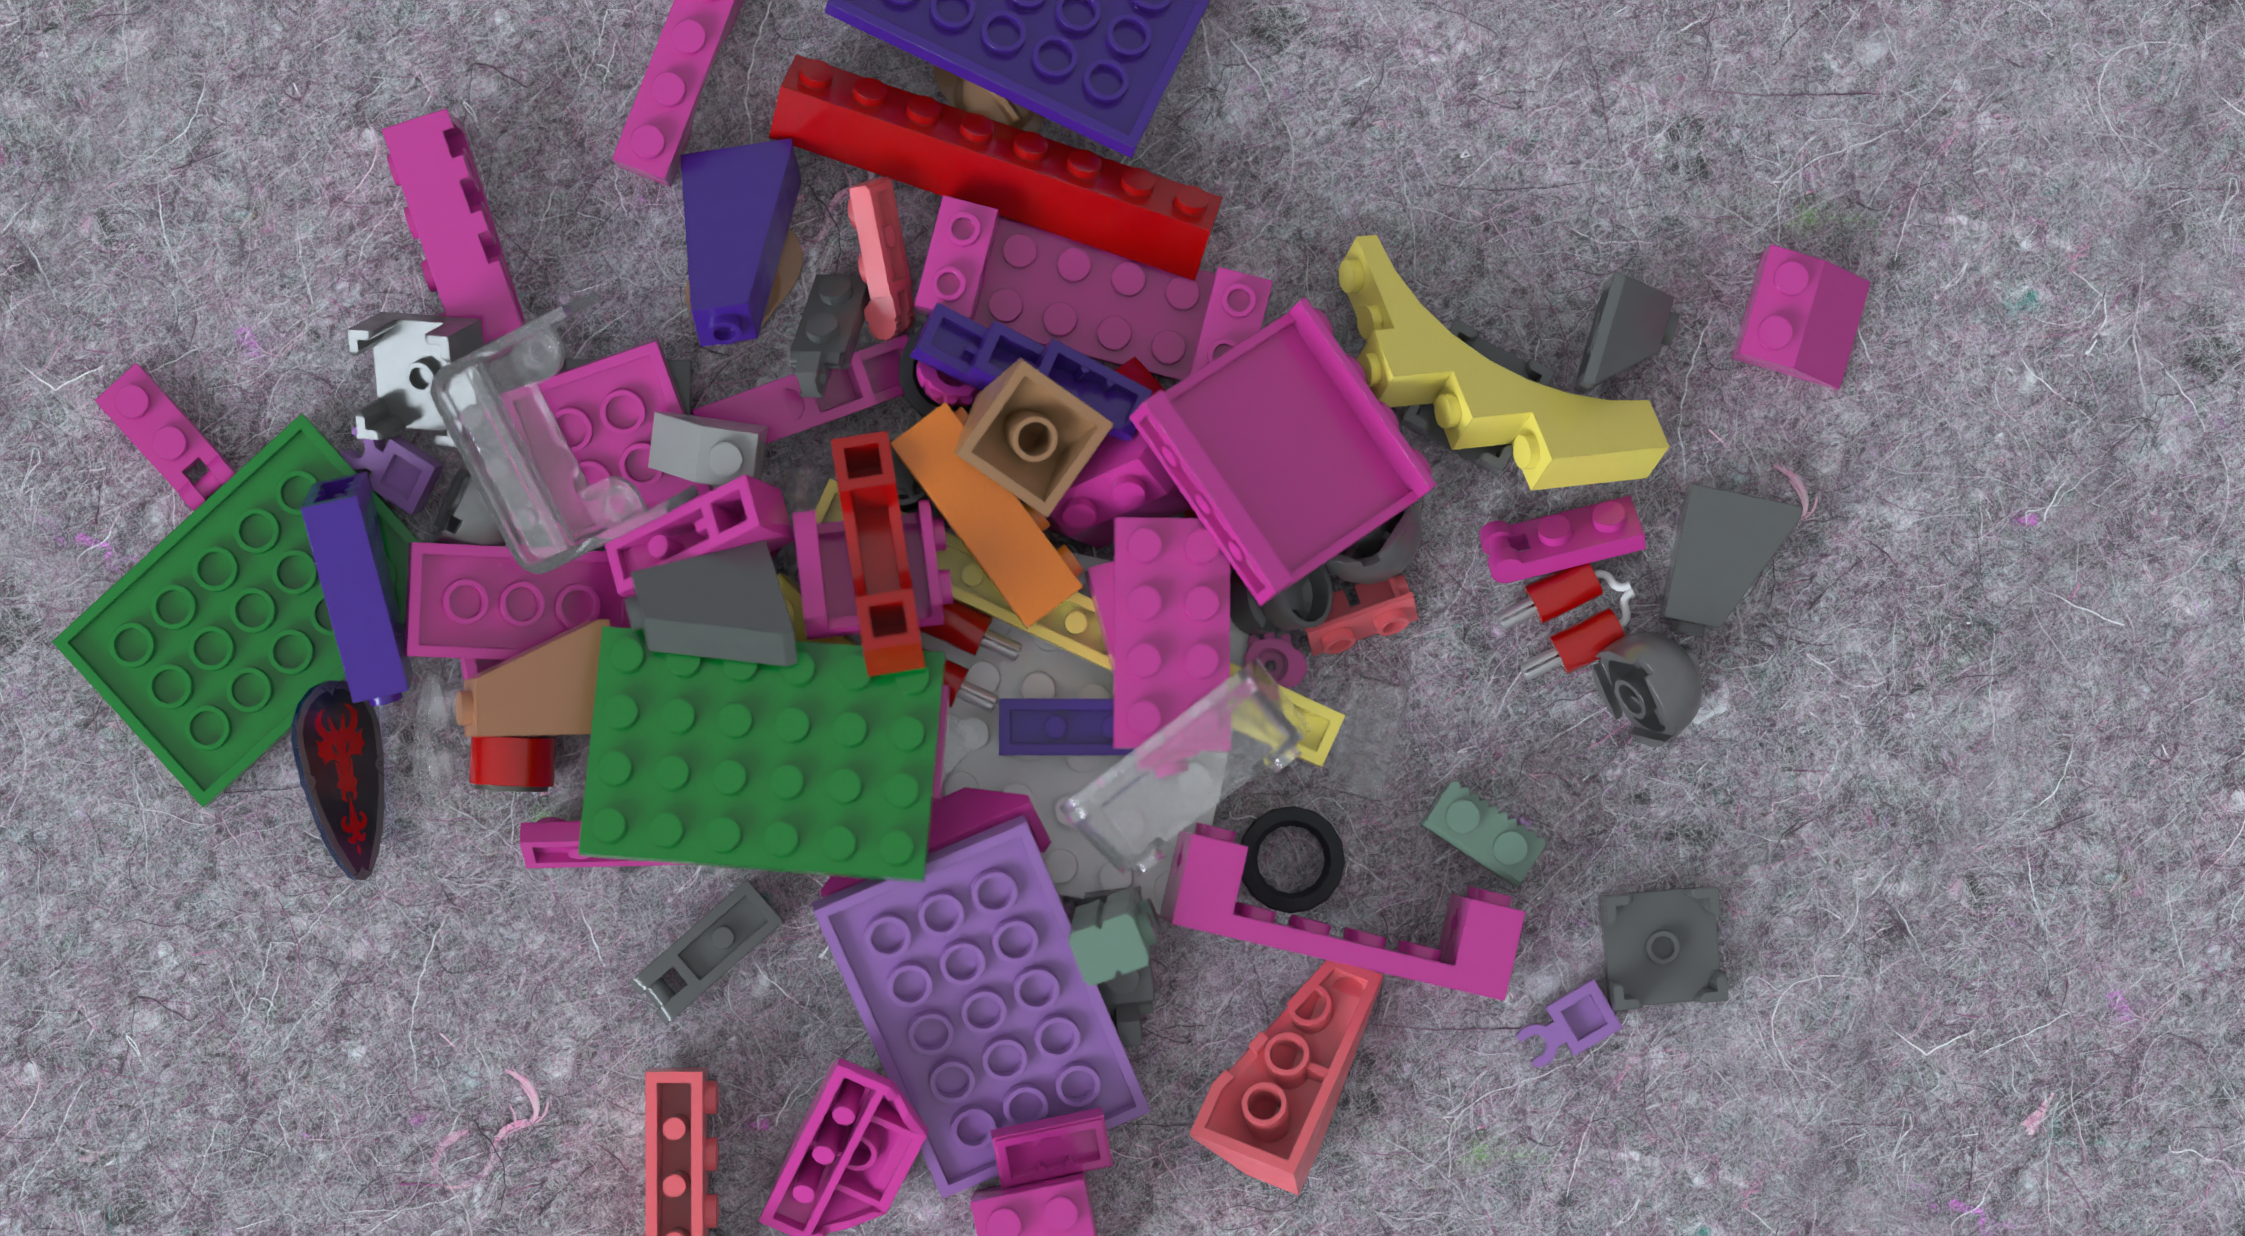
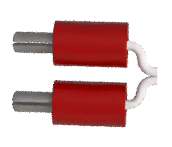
M1590 563L1552 572L1524 586L1527 598L1497 612L1496 620L1499 621L1530 605L1532 608L1499 623L1503 630L1534 615H1537L1540 622L1544 624L1603 595L1598 581L1599 578L1606 580L1610 587L1616 591H1626L1620 599L1622 617L1619 621L1609 607L1549 636L1552 648L1521 663V671L1523 672L1554 656L1557 658L1523 674L1527 680H1532L1560 665L1568 675L1600 659L1596 657L1598 652L1625 636L1622 628L1628 624L1631 614L1628 602L1630 598L1635 596L1629 582L1619 583L1609 572L1604 570L1594 571Z
M955 600L950 604H942L943 625L919 627L921 632L973 656H976L981 646L1012 661L1019 657V654L984 639L985 636L1018 652L1022 650L1021 643L989 629L992 617ZM946 659L944 685H949L950 688L949 707L952 708L956 698H959L989 713L992 712L996 706L962 691L961 688L996 704L998 703V695L966 681L969 669Z

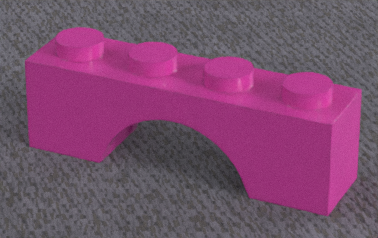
M744 0L673 1L612 157V160L619 168L671 188L681 163V155L685 153L691 138L695 113L706 80L720 48L726 38L732 33Z

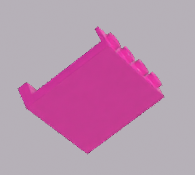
M1306 297L1298 301L1288 313L1165 392L1160 390L1143 401L1129 417L1260 606L1420 500L1437 485L1431 477V468L1426 458L1417 449L1411 448L1398 430L1399 424L1394 412L1387 404L1377 400L1366 384V376L1359 362L1354 357L1344 353L1333 337V328L1329 319L1321 310L1313 308Z

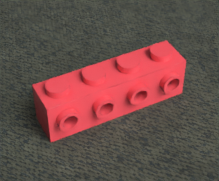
M708 1067L651 1068L645 1072V1236H709V1228H718L719 1199L718 1194H709V1171H718L719 1143L718 1137H709V1115L718 1114L719 1087L718 1080H708Z

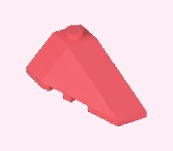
M1326 960L1287 1002V1008L1264 1033L1260 1031L1248 1044L1249 1049L1229 1071L1225 1069L1212 1083L1190 1131V1137L1246 1175L1299 1195L1322 1145L1382 985L1383 974Z

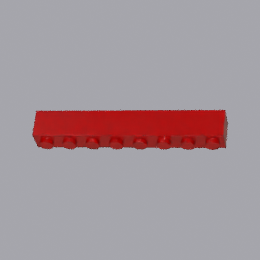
M798 54L795 55L780 86L769 138L774 140L792 138L793 146L884 177L888 176L890 179L941 196L944 195L998 209L1000 216L1193 281L1196 279L1223 198L1205 192L1199 187L1185 185L1152 174L1143 168L1131 167L1098 156L1092 151L1077 149L1045 138L1036 132L1024 131L991 120L985 115L970 113L938 102L931 97L917 95L884 84L878 79L863 77L830 66L824 61L810 59Z

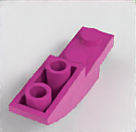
M905 334L854 352L849 369H832L823 398L801 397L798 377L792 374L693 409L690 412L694 416L768 426L766 444L904 395L899 381V362L908 342V336Z

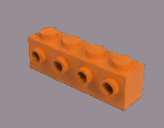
M945 402L890 443V447L1024 627L1028 629L1082 589L1083 586L1077 577L1085 571L1065 544L1057 550L1052 546L1043 533L1050 526L1043 514L1025 502L1021 504L1014 494L955 455L954 450L968 418V413L962 406L953 412Z

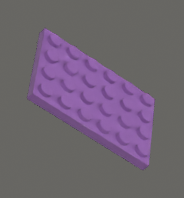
M1024 814L928 854L925 883L867 879L812 902L815 917L888 1079L894 1081L929 1128L927 1137L920 1150L942 1199L999 1175L990 1130L1102 1107L1106 1130H1109L1151 1112L1098 985L1090 986L1083 980L1068 942L1071 922Z

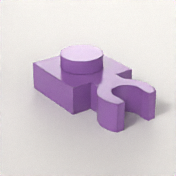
M355 426L351 433L357 437V427ZM401 436L390 438L387 445H385L384 439H361L365 444L363 456L353 449L341 452L340 455L353 469L367 468L373 472L370 477V483L374 492L411 515L422 512L445 464Z
M1591 978L1544 1006L1552 1021L1545 1025L1538 1023L1527 1024L1520 1028L1515 1036L1519 1042L1526 1040L1532 1035H1539L1544 1039V1051L1530 1060L1534 1067H1542L1554 1059L1558 1047L1564 1043L1571 1054L1576 1056L1623 1027L1595 979Z

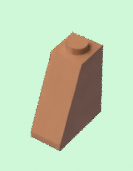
M610 619L585 621L465 679L464 691L457 692L455 702L456 720L458 725H465V737L590 735L602 626L610 627Z

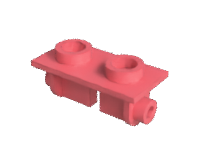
M1404 574L1374 584L1359 583L1354 585L1360 604L1351 607L1343 589L1333 592L1331 610L1325 621L1317 627L1304 628V631L1307 633L1312 656L1324 652L1327 654L1344 652L1350 649L1358 640L1375 634L1381 636L1392 635L1405 629L1410 622L1418 620L1414 595L1410 592Z

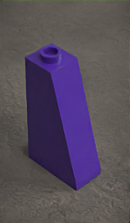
M792 138L681 155L690 306L701 347L716 344L727 345L736 341L758 338L801 186V174Z
M365 471L313 483L301 506V512L352 701L357 703L369 700L370 706L393 703L403 697L402 692L409 691L413 672L409 656H404V631L368 472Z

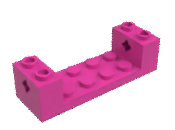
M943 195L914 305L918 314L929 316L930 311L938 302L986 328H989L994 320L1043 346H1046L1053 338L1091 359L1122 366L1136 356L1152 375L1181 382L1261 330L1273 281L1218 267L1217 273L1199 269L1196 279L1193 281L1027 224L1000 218L998 209Z
M1196 822L1194 833L1179 830L1160 910V919L1178 926L1505 1001L1526 912L1510 907L1512 896L1471 886L1468 887L1466 897L1451 893L1438 949L1399 939L1397 950L1385 947L1387 938L1378 934L1344 927L1343 936L1339 937L1331 935V925L1322 921L1290 914L1288 924L1274 921L1275 911L1237 902L1236 899L1248 846L1234 843L1235 831Z

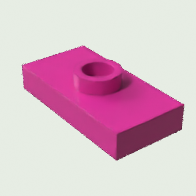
M1102 1107L990 1130L1002 1189L1113 1166Z

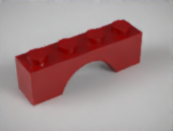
M888 431L831 439L868 677L925 668Z

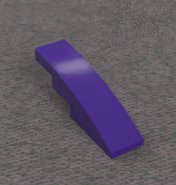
M938 302L930 311L910 357L979 390L987 387L1021 358L1112 421L1114 425L1107 433L1108 436L1128 442L1133 438L1137 429L1129 417L1152 394V390L1053 338L1046 346H1043L994 320L989 328H986Z

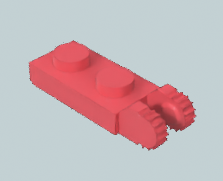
M888 176L872 178L850 187V198L847 206L850 223L853 228L857 229L861 250L858 259L859 273L863 282L868 286L871 299L864 309L865 320L869 323L867 328L870 329L869 334L872 333L873 338H878L879 341L884 340L885 342L895 338L897 334L909 331V328L914 326L913 322L916 321L914 319L916 313H913V308L915 307L911 292L912 283L892 179H889Z

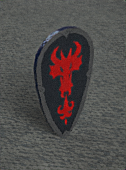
M323 681L308 689L297 704L291 724L292 749L301 787L304 790L312 816L325 846L336 864L350 879L365 880L373 872L383 832L384 757L380 724L374 706H370L369 700L353 703L347 681Z

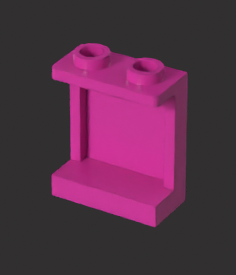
M930 499L918 500L919 511L901 514L919 627L943 625L942 604L953 603L950 570H938L936 556L938 551H947L943 516L932 518ZM815 510L792 513L807 640L861 634L844 521L817 523Z

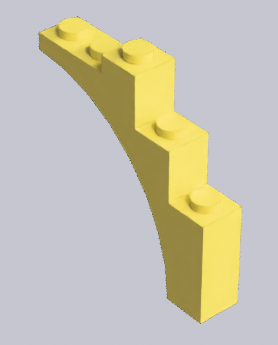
M1377 235L1357 236L1338 268L1339 283L1342 290L1349 296L1357 316L1359 333L1367 341L1357 361L1364 370L1366 384L1379 402H1384L1390 408L1433 403L1436 421L1444 429L1452 450L1505 444L1513 445L1514 460L1517 466L1522 469L1531 491L1648 478L1670 447L1650 400H1605L1570 394L1528 380L1496 364L1453 335L1418 301L1394 269Z

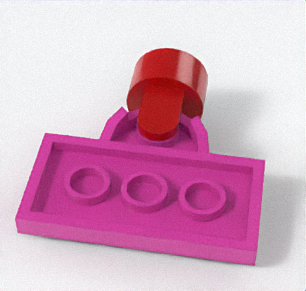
M409 542L404 656L460 658L463 680L585 621L610 619V627L631 628L624 597L617 593L606 551ZM540 736L471 737L469 783L475 784L474 789L548 792V787L554 786L556 738Z

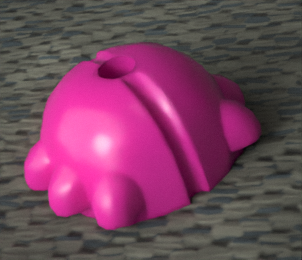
M918 361L916 365L917 379L920 386L925 388V394L933 401L941 405L946 402L948 406L960 404L965 407L973 402L972 394L976 390L975 387L967 385Z
M1266 633L1261 640L1255 635L1248 638V650L1244 657L1246 662L1243 665L1244 669L1287 689L1289 687L1294 688L1303 680L1307 671V663L1298 648L1294 649L1292 647L1289 634H1282L1279 638H1276L1274 633ZM1271 660L1275 663L1276 667L1273 671L1266 670L1265 663Z

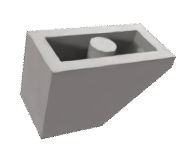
M656 410L654 413L648 467L692 482L722 486L744 474L761 481L768 426Z

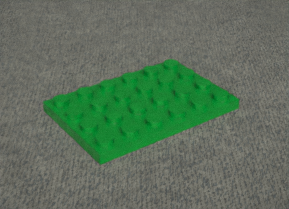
M302 413L52 641L203 808L212 804L297 726L303 703L314 688L329 680H347L302 516L301 506L313 483L357 474L358 472L350 466L340 455L341 453L310 419ZM372 490L402 627L404 628L409 542L421 541L386 502Z
M602 626L578 853L584 857L925 883L946 666L945 652L923 650L925 668L868 677L863 646L795 641L797 664L779 666L649 651L643 629L632 631L631 628Z

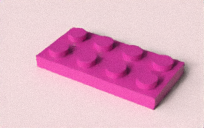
M1115 517L1113 749L1228 750L1230 748V562L1200 518Z

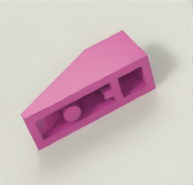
M744 474L604 544L617 593L620 596L626 597L634 594L631 572L763 540H766L770 553L795 541L781 489Z

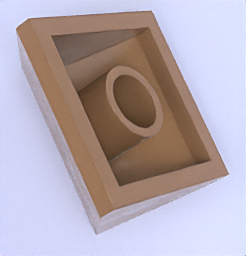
M1020 358L976 395L954 453L1048 518L1114 423Z

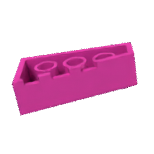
M445 108L381 129L390 153L386 156L392 177L397 187H402L408 204L407 207H404V214L409 230L414 240L420 239L426 259L421 261L426 283L431 293L438 291L445 312L438 314V316L481 319L484 350L529 336L530 333L463 124Z

